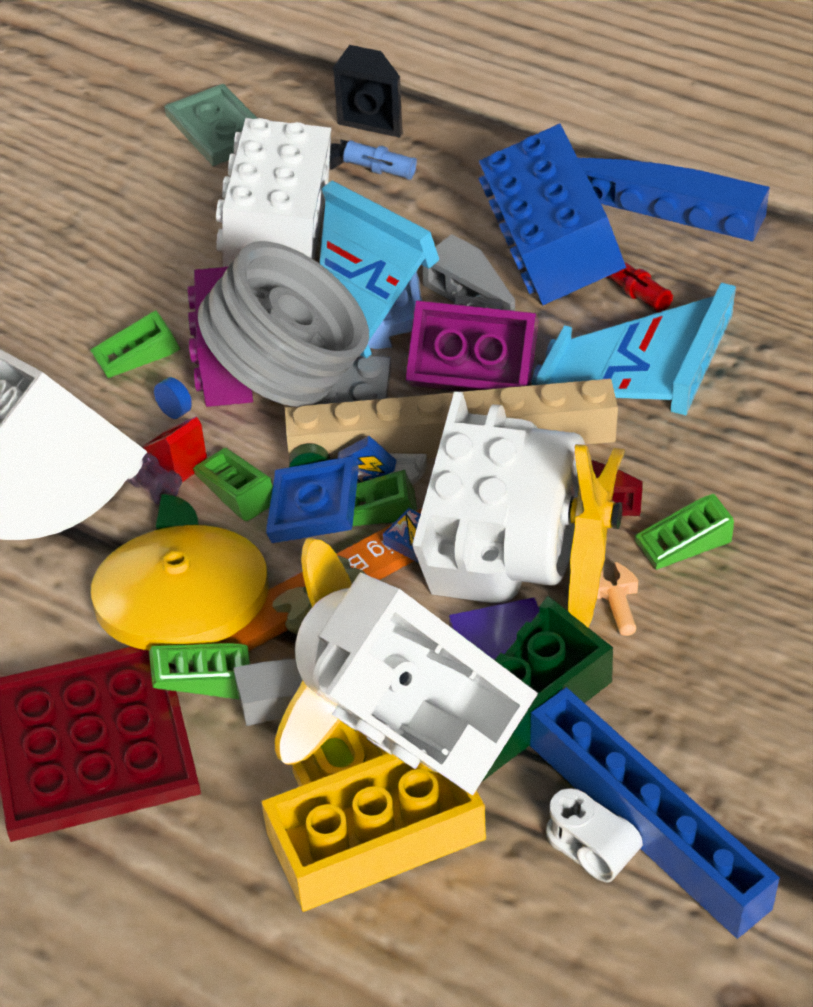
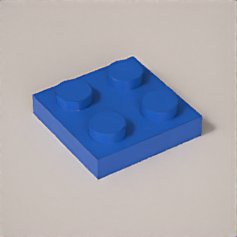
M354 456L275 470L266 534L271 543L352 530L359 466Z

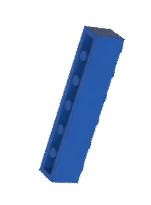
M566 687L531 712L530 746L573 787L585 792L591 799L616 816H620L630 822L641 835L643 845L640 849L736 939L741 937L773 910L780 877Z

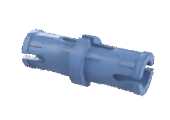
M351 140L348 141L344 151V162L371 168L373 173L380 175L386 172L411 180L417 166L416 158L389 152L387 147L381 145L375 148Z

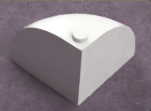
M0 349V539L25 540L56 534L84 521L104 506L126 480L133 478L138 473L143 464L142 458L147 451L46 374Z

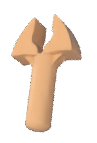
M615 562L614 575L617 581L616 585L613 586L610 581L605 580L603 571H601L597 599L605 598L609 601L619 633L623 636H630L636 631V625L626 595L638 592V579L625 566Z

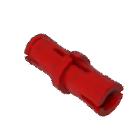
M626 262L625 269L606 277L623 287L629 297L641 299L657 312L665 311L673 300L672 291L652 280L651 275L644 269H635Z

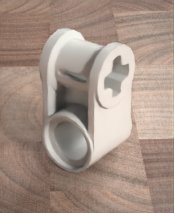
M570 788L560 790L550 801L549 813L551 818L546 828L548 842L555 849L581 865L591 876L599 881L612 882L643 845L640 833L630 822L620 816H616L591 799L585 792ZM580 804V805H581V809H580V814L578 815V814H577L578 805ZM560 828H562L561 837L559 836Z

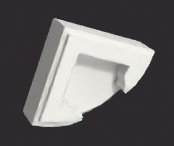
M389 453L397 460L395 471L391 473L405 469L412 485L420 480L426 470L427 454Z

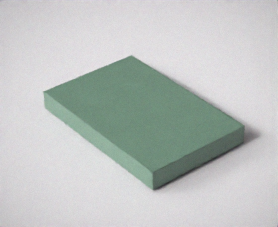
M224 84L164 106L166 117L212 166L228 161L230 154H234L236 132H242L245 118L257 119Z

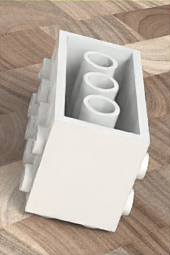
M245 118L242 132H236L234 154H230L228 175L231 177L225 176L223 181L222 197L225 200L219 199L217 204L216 221L222 222L223 229L218 230L217 251H223V267L230 266L246 245L258 241L274 242L288 246L314 260L325 206L322 188L329 183L331 128L305 125L299 122L285 123L269 121L263 118Z

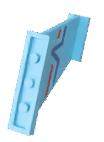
M330 181L322 188L325 197L320 265L332 273L355 298L366 318L370 340L419 266L422 265L430 269L440 259L430 231L334 181ZM369 345L360 354L366 359L372 354Z
M721 283L715 296L571 339L572 327L564 325L557 340L551 339L549 342L546 360L543 365L538 364L532 377V385L611 379L616 398L672 400L671 412L686 415L732 317L736 286Z

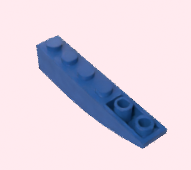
M578 158L600 203L603 205L752 242L766 217L770 190L768 186L667 164L620 159Z

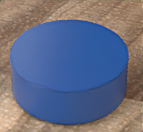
M168 377L154 387L155 400L163 413L168 417L178 419L191 410V396L187 388L179 380Z

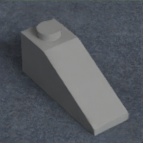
M452 234L435 246L440 260L430 269L423 266V286L454 303L457 295L503 300L502 310L515 311L514 297L481 249Z

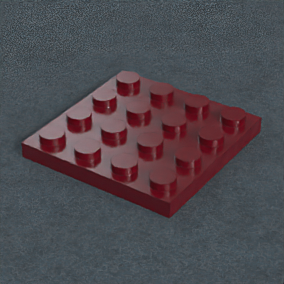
M130 646L0 677V791L6 830L10 842L201 795L177 691L152 688L148 650ZM169 663V672L172 673L171 666Z

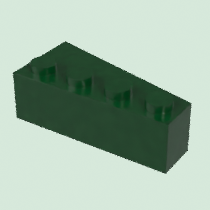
M549 596L541 603L539 613L531 623L526 621L516 633V641L506 653H500L494 660L538 694L482 782L530 746L532 711L566 687L586 703L612 683L613 647Z

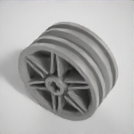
M258 241L242 248L235 260L225 271L223 277L217 281L211 292L204 298L198 310V323L202 336L217 360L236 379L265 398L288 406L301 407L319 403L338 382L342 374L354 363L355 359L366 349L369 342V328L366 318L348 289L332 273L312 258L293 248L274 242Z

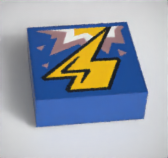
M370 436L338 453L337 459L354 456L359 466L358 481L360 483L395 471L397 460Z
M408 508L385 531L383 543L419 563L412 544L421 514Z

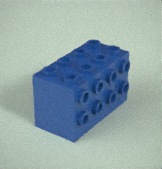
M560 123L479 160L485 174L478 178L487 198L494 195L495 198L488 202L497 222L505 220V222L499 224L508 246L516 244V246L510 248L511 254L519 270L526 267L527 271L521 273L529 294L537 292L542 305L626 268L608 217Z

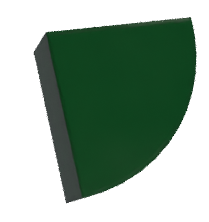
M161 495L156 521L157 530L173 526L199 525L197 513L187 501L173 495Z

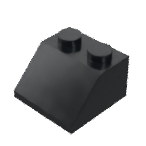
M349 45L333 66L337 125L400 138L403 134L400 75L382 51Z

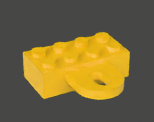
M343 722L339 723L328 739L338 738L347 744L354 758L351 764L344 767L331 765L320 747L306 760L297 764H291L294 777L299 785L298 788L261 801L267 836L302 912L486 839L485 804L477 790L472 796L421 762L416 769L410 767L394 755H390L374 745L361 732L355 731Z

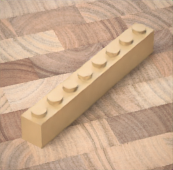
M611 379L463 392L470 414L488 415L491 405H503L506 418L530 421L539 429L577 433L581 435L585 445L616 442L618 405ZM454 392L285 407L289 456L300 445L317 444L325 448L330 455V460L337 459L339 451L370 436L388 453L427 454V459L436 458Z

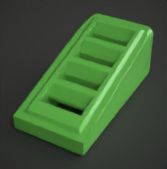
M157 310L92 348L91 352L106 376L110 378L167 357L181 348ZM128 348L131 349L130 351H128V352L125 353V354H124V352L122 351V350H125V349H128ZM115 353L118 358L111 362L108 356Z
M224 448L193 468L195 475L242 520L247 522L270 508L273 489L270 477L229 449Z
M405 469L357 484L353 526L395 522L408 508L417 511L415 490Z
M710 494L636 534L635 542L655 570L732 542L734 520L717 496ZM696 527L698 532L695 533L692 528ZM679 534L683 540L679 542L675 535ZM663 539L668 549L663 551L657 541Z
M234 643L152 646L149 651L152 688L239 699L233 668L250 665L247 645ZM169 663L176 665V673L169 672ZM188 666H193L194 672H189Z

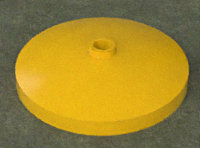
M184 525L155 530L123 544L101 563L91 584V599L97 621L106 633L119 642L134 648L150 651L152 646L214 644L240 631L260 612L266 601L269 589L267 566L262 553L251 541L227 529L206 525Z

